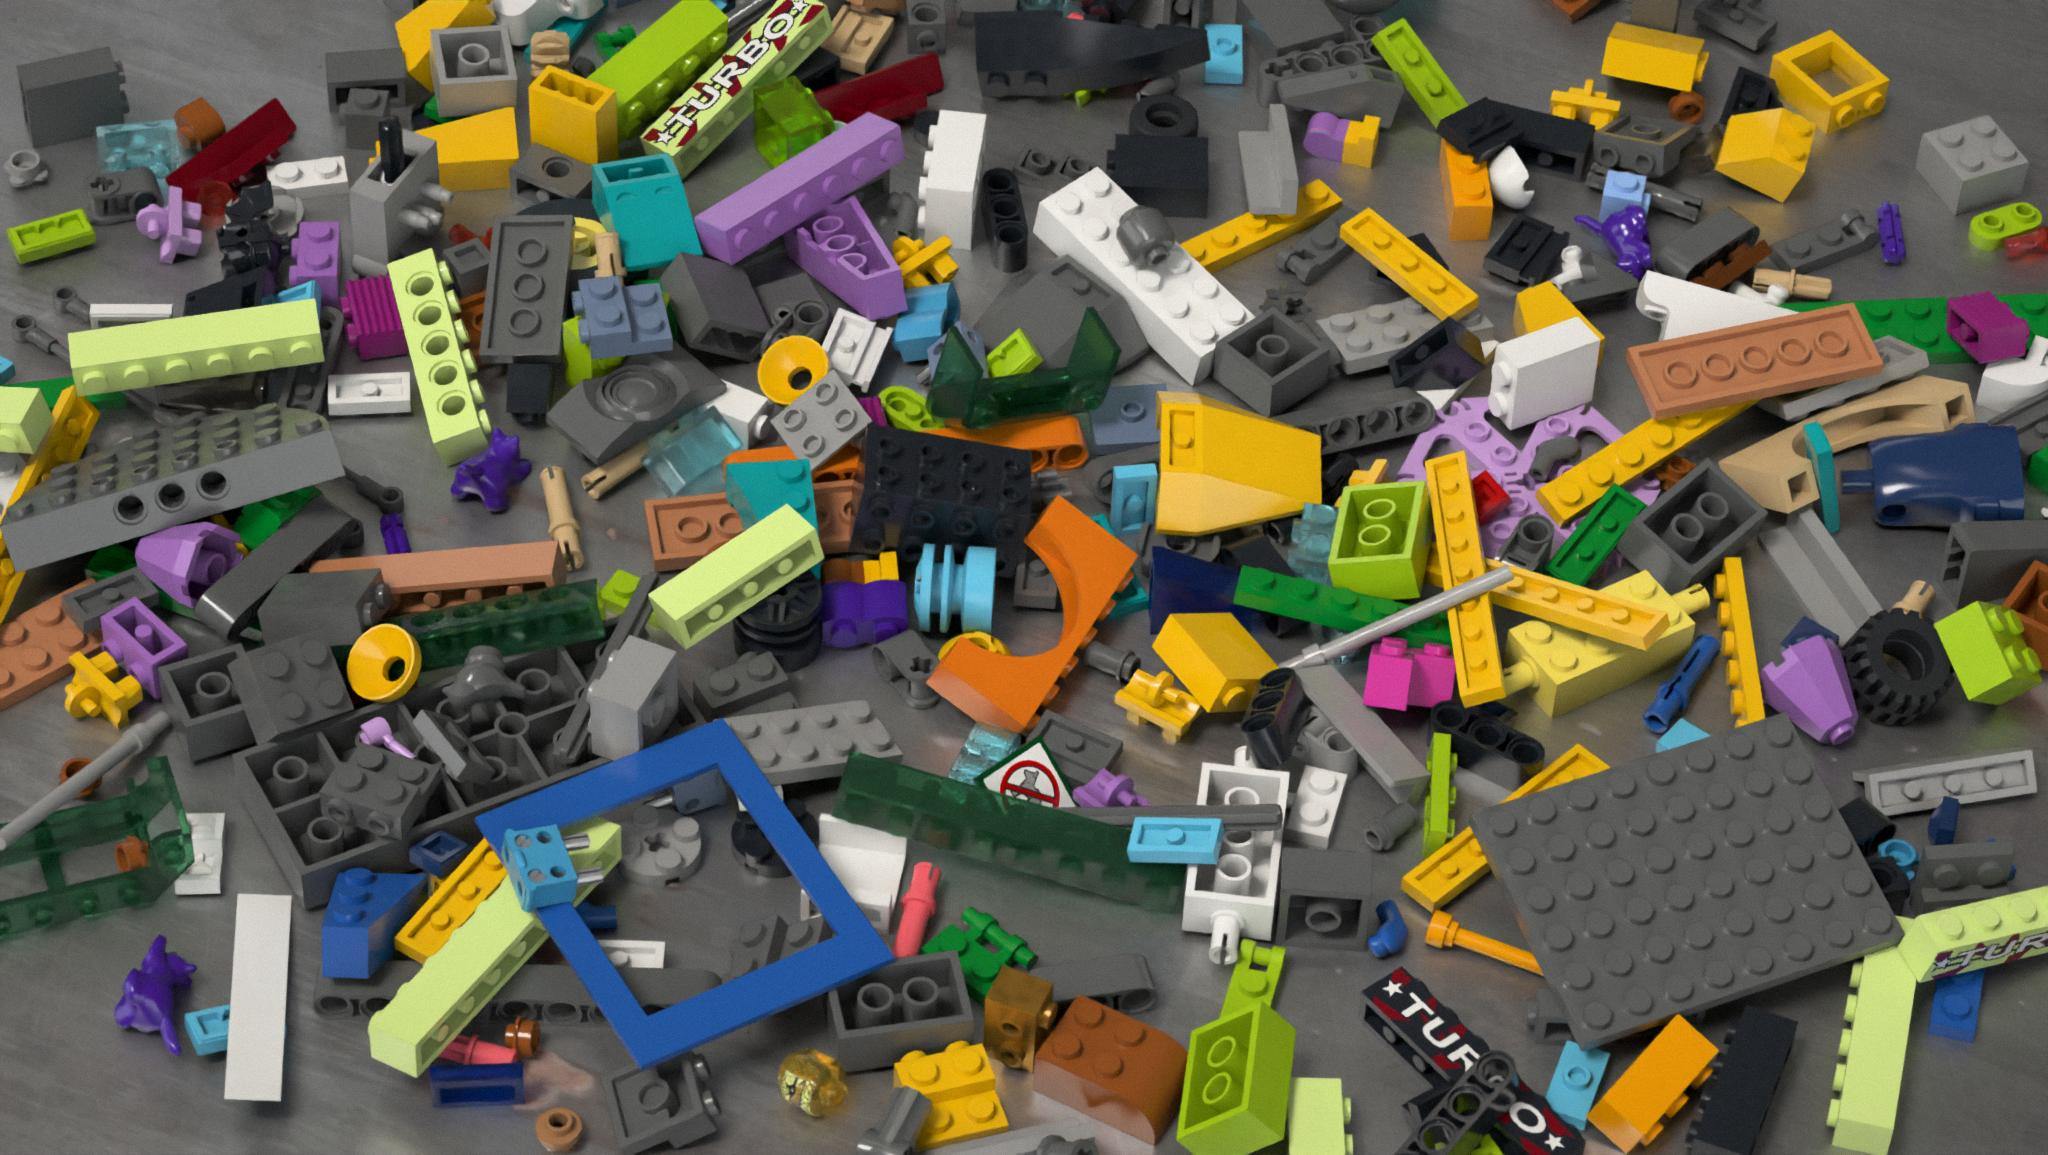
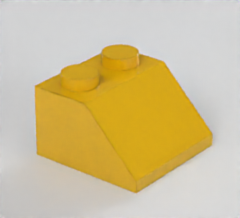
M1784 108L1733 115L1727 122L1714 170L1783 203L1804 174L1817 124Z

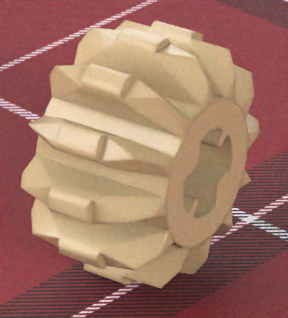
M556 30L535 32L531 38L530 49L531 83L548 65L571 73L570 38L567 33L556 32Z

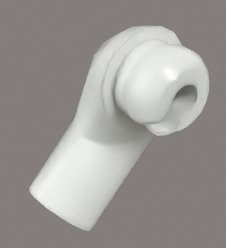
M1569 246L1563 249L1561 253L1564 261L1562 263V273L1549 280L1559 291L1562 289L1561 285L1563 283L1583 278L1579 267V260L1583 257V252L1579 246Z
M1737 280L1728 290V293L1774 306L1785 304L1789 297L1788 289L1779 284L1770 285L1767 293H1758Z

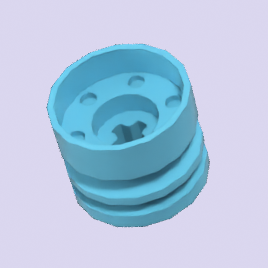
M924 543L923 553L916 567L914 608L919 621V631L929 632L932 613H940V632L946 633L952 614H958L961 616L963 634L979 631L991 635L997 548L969 546L964 564H955L953 546L945 545L944 563H935V544Z

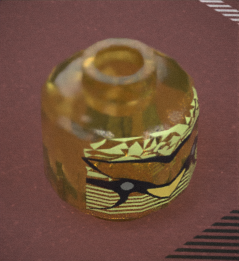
M805 1048L791 1053L785 1058L779 1068L778 1082L781 1096L788 1103L809 1115H823L831 1109L837 1108L846 1097L847 1077L845 1068L840 1062L817 1049Z

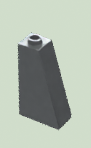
M2048 519L1952 523L1937 582L1956 610L1962 609L1976 601L1989 602L2008 597L2035 560L2048 566Z

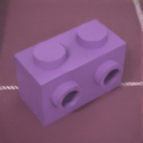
M300 222L299 238H292L291 240L292 262H297V265L290 266L289 268L290 288L316 280L322 289L321 306H331L340 310L343 264L340 222Z
M133 597L100 617L104 641L101 643V649L103 652L106 651L115 660L116 664L127 672L128 676L132 675L140 683L141 688H144L157 700L162 697L158 667L188 659L187 644L138 598Z

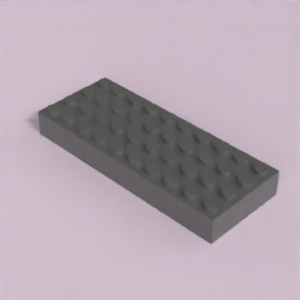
M622 615L503 657L505 663L504 674L512 681L526 688L523 699L502 696L482 703H473L462 709L455 708L449 702L448 697L442 692L444 687L454 683L455 676L457 675L455 674L410 690L392 702H377L232 754L237 791L304 910L330 901L338 872H346L353 868H364L372 873L404 874L420 868L409 862V849L438 830H442L476 847L484 839L483 834L475 824L476 816L613 762V760L592 753L591 734L577 762L574 764L570 763L567 767L560 765V762L553 758L552 752ZM644 628L640 639L654 643ZM679 679L678 712L657 744L707 724ZM421 709L450 716L495 770V774L486 785L470 781L460 783L445 772L444 766L446 764L437 754L424 746L421 741L423 736L412 723ZM376 717H383L391 728L392 736L417 756L416 760L441 767V780L403 841L387 836H378L369 830L347 823L335 822L329 817L322 816L319 794L321 788L339 761L347 763L358 744L362 742L360 734L364 731L360 725ZM383 743L376 746L391 751L390 749L386 748V746Z

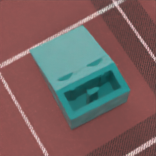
M669 153L592 165V205L605 231L619 232L621 262L627 272L644 271L649 268L670 265L680 251L703 257L682 180Z

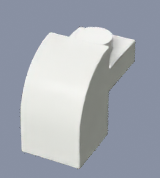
M2036 335L2025 360L2015 357L1989 362L1982 375L1976 404L2003 413L2048 390V339Z

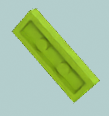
M1404 17L1379 31L1371 39L1392 70L1399 72L1403 85L1436 129L1441 119L1468 106Z
M1434 732L1426 758L1425 768L1429 771L1431 777L1424 792L1422 859H1427L1454 837L1455 819L1448 818V811L1452 812L1454 808L1456 786L1449 785V779H1454L1457 753H1450L1451 735Z

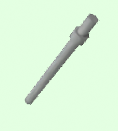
M1508 564L1324 645L1319 646L1318 643L1308 646L1302 649L1303 654L1277 666L1279 668L1289 667L1296 670L1327 665V661L1514 580Z
M160 711L145 723L133 725L122 734V740L0 829V850H4L128 756L140 754L153 743V738L171 725L169 715Z

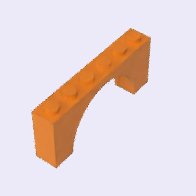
M1059 494L1039 515L1023 541L1045 563L1061 595L1064 618L1062 633L1057 646L1038 655L1024 657L1009 656L984 649L961 636L946 652L926 681V684L1007 745L1019 733L1026 737L1032 731L1041 717L1036 713L1039 705L1045 708L1060 689L1055 684L1057 678L1061 676L1064 679L1078 662L1079 658L1074 655V652L1078 647L1083 650L1098 630L1092 626L1096 619L1100 621L1105 619L1116 604V601L1111 598L1115 590L1121 593L1135 575L1130 570V567L1138 557V554Z

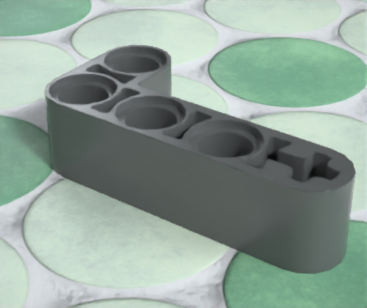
M1359 13L1351 18L1347 43L1263 61L1258 71L1257 102L1269 109L1270 104H1283L1277 89L1278 81L1358 64H1367L1392 70L1371 41L1376 33L1386 28L1383 20L1375 14Z

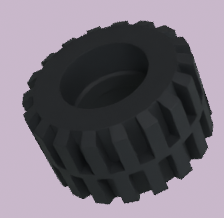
M1893 608L1889 613L1885 609L1878 612L1874 617L1871 616L1845 643L1842 648V656L1855 705L1858 711L1863 708L1868 712L1867 718L1873 721L1878 717L1882 718L1884 725L1892 726L1896 721L1900 726L1907 725L1913 719L1917 721L1922 718L1953 685L1955 677L1952 674L1955 670L1937 630L1933 627L1935 623L1928 617L1925 620L1920 619L1919 612L1914 610L1904 614L1902 608ZM1883 653L1898 659L1907 669L1910 680L1896 675L1886 664Z

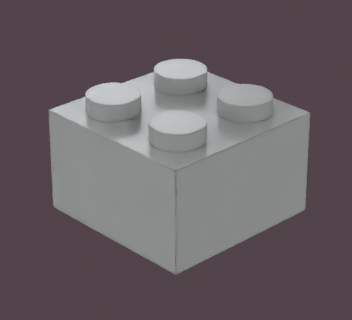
M507 25L430 29L429 63L439 117L478 115L505 107H514V112H516L518 79Z
M1984 115L1923 133L1915 168L1956 216L2020 197L2029 161L1989 115Z
M632 635L627 637L619 650H613L608 659L605 672L600 679L592 681L586 696V702L590 704V719L587 730L591 734L593 754L615 761L657 744L678 712L677 651Z

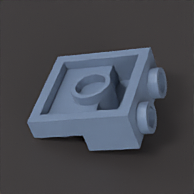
M619 275L578 280L579 291L572 292L573 311L575 316L582 315V319H578L579 338L581 344L588 343L591 360L673 350V337L660 282L621 287Z

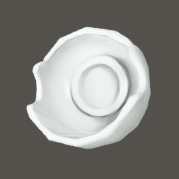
M1507 146L1497 155L1493 156L1487 164L1491 194L1507 207L1522 209L1531 203L1534 190L1526 191L1523 187L1529 177L1528 171L1516 151L1511 146Z

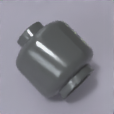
M1145 205L1136 206L1125 212L1119 219L1116 238L1133 264L1142 266L1148 264L1150 267H1155L1169 258V251L1175 244V234L1163 214L1157 208H1147Z

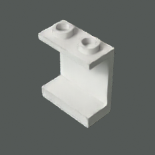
M821 813L819 820V853L877 934L889 935L908 855V826ZM802 888L801 921L821 916Z

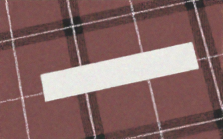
M240 893L237 895L224 1099L281 1101L292 896Z

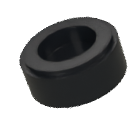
M925 111L915 117L913 135L919 143L928 146L930 125L938 124L940 111Z

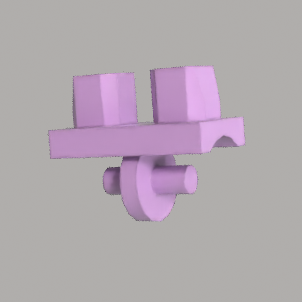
M170 186L168 190V205L161 208L156 204H150L138 212L136 215L138 231L151 239H157L160 236V262L172 264L176 253L196 257L202 240L201 231L196 230L201 216V204L183 201L182 188Z

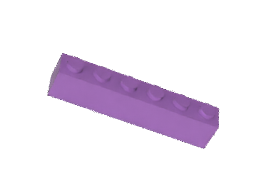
M867 112L694 217L702 252L730 265H734L906 158L900 125Z

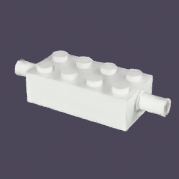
M1241 746L1235 750L1234 766L1202 763L1197 805L1278 804L1281 806L1283 813L1282 827L1278 831H1224L1217 864H1189L1184 898L1182 930L1212 934L1211 947L1208 953L1209 958L1213 962L1220 964L1221 951L1224 949L1226 950L1224 965L1232 964L1237 960L1239 937L1269 941L1271 939L1290 772L1257 769L1251 755L1250 760H1246L1247 746Z

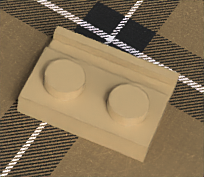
M843 4L832 21L834 32L819 46L840 57L841 69L865 75L893 32L894 18L873 12H854L849 10L848 5Z

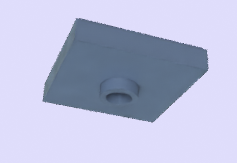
M1166 383L1086 388L1085 399L1095 455L1116 454L1160 443V430L1156 429L1157 391H1167Z

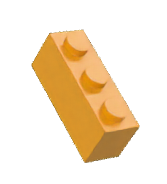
M1441 138L1438 163L1450 241H1489L1493 201L1487 162L1485 160L1475 165L1472 162L1474 157L1471 154L1466 153L1463 155L1444 138Z
M1677 1014L1585 1117L1626 1154L1638 1142H1641L1646 1147L1664 1128L1658 1119L1664 1113L1672 1118L1689 1099L1683 1093L1687 1086L1690 1085L1696 1090L1713 1072L1708 1063L1719 1050L1683 1017Z

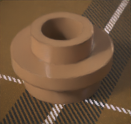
M556 1107L548 1109L536 1120V1137L550 1151H567L576 1144L581 1136V1119L574 1111L567 1108Z

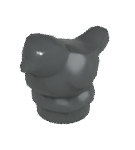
M483 645L476 646L468 652V657L464 661V667L455 676L454 683L444 687L442 692L448 697L452 706L462 709L473 703H482L502 696L523 699L526 688L512 681L504 674L505 663L502 653L494 647Z

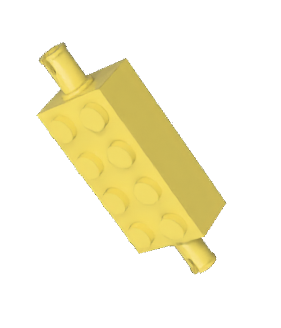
M1647 570L1598 590V592L1668 612L1669 628L1646 651L1538 617L1509 629L1503 665L1506 669L1502 670L1506 696L1524 688L1544 712L1553 719L1681 662L1691 649L1696 625L1688 615L1710 606L1707 590L1705 588L1702 589V585L1696 583L1690 588L1671 596Z

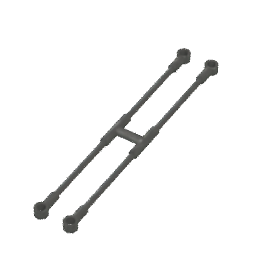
M64 285L57 287L53 291V303L57 312L73 313L91 324L90 305L77 298L76 289ZM19 315L12 320L13 337L16 341L21 343L32 342L46 352L55 353L71 363L69 350L59 345L57 339L39 329L33 316ZM208 378L188 381L193 384L194 389L210 398L208 402L192 413L197 416V419L217 415L225 408L231 412L255 409L254 406ZM131 389L120 391L126 395L128 400L151 413L156 421L166 427L172 426V422L180 418L179 415L168 408L155 405ZM343 466L346 475L342 477L355 484L357 490L378 502L379 509L383 514H399L403 511L404 497L402 490L392 486L383 487L365 475L360 476ZM354 518L356 520L355 527L343 546L357 547L364 541V528L360 520Z

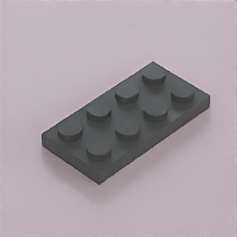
M573 215L494 216L479 350L482 364L562 363L564 347L563 323L566 322L576 226Z

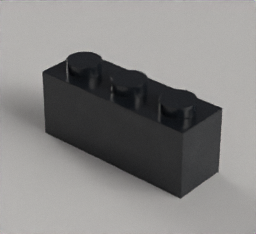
M1493 101L1500 105L1502 110L1514 119L1512 124L1515 127L1527 129L1522 141L1512 146L1527 170L1578 183L1581 182L1592 153L1596 125Z

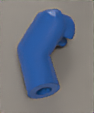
M584 898L575 908L588 929L617 927L616 905L593 907Z
M1393 900L1380 903L1375 910L1381 926L1378 928L1377 934L1369 937L1368 946L1373 954L1379 958L1386 956L1389 952L1395 953L1408 938V929Z

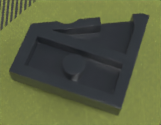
M1739 66L1718 124L1727 126L1728 120L1733 115L1784 108L1782 102L1778 99L1779 91L1775 79Z

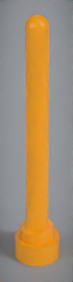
M1437 909L1434 912L1426 933V944L1440 949L1444 945L1452 948L1455 944L1544 976L1533 953L1460 927V922L1453 920L1454 915Z

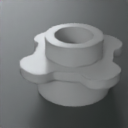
M32 150L14 152L3 165L4 171L8 172L11 176L9 179L10 184L16 187L31 185L48 177L47 169L41 166V156Z

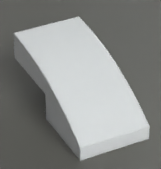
M225 813L180 814L177 835L178 858L174 879L176 895L221 894L225 849Z

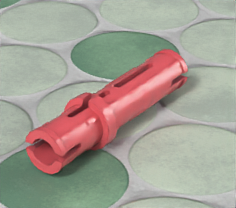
M921 862L914 866L909 891L902 897L900 904L903 913L892 950L895 958L915 956L920 953L928 920L932 915L934 916L937 905L934 897L938 882L942 876L940 868L936 866L933 869L932 876L929 877L932 863Z

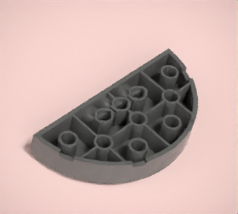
M268 403L255 409L228 412L197 419L195 414H190L177 418L172 422V426L158 430L155 426L139 429L132 434V439L108 447L76 463L58 465L50 470V477L37 484L14 504L10 505L2 518L0 529L16 573L345 476L346 474L329 422L315 412L296 408H278L277 403Z

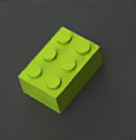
M1426 480L1344 486L1327 564L1333 587L1347 588L1353 592L1398 601L1420 598L1434 526Z
M1262 1000L1191 1031L1176 1140L1194 1155H1247L1284 1138L1296 1029Z

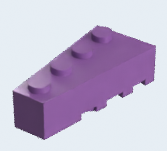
M855 195L834 202L783 234L787 257L869 321L888 319L896 313L908 310L901 269Z

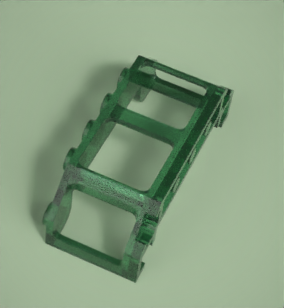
M167 755L145 760L148 771L147 780L143 784L136 786L134 778L126 779L127 795L55 811L4 850H0V868L27 861L39 862L48 889L0 901V939L18 933L44 929L64 922L90 918L98 914L153 902L195 862L191 830ZM171 801L180 829L161 833L150 840L147 830L149 823ZM10 822L0 824V829ZM130 835L136 836L140 841L144 840L148 843L147 856L149 866L66 886L58 859L61 854L126 839Z

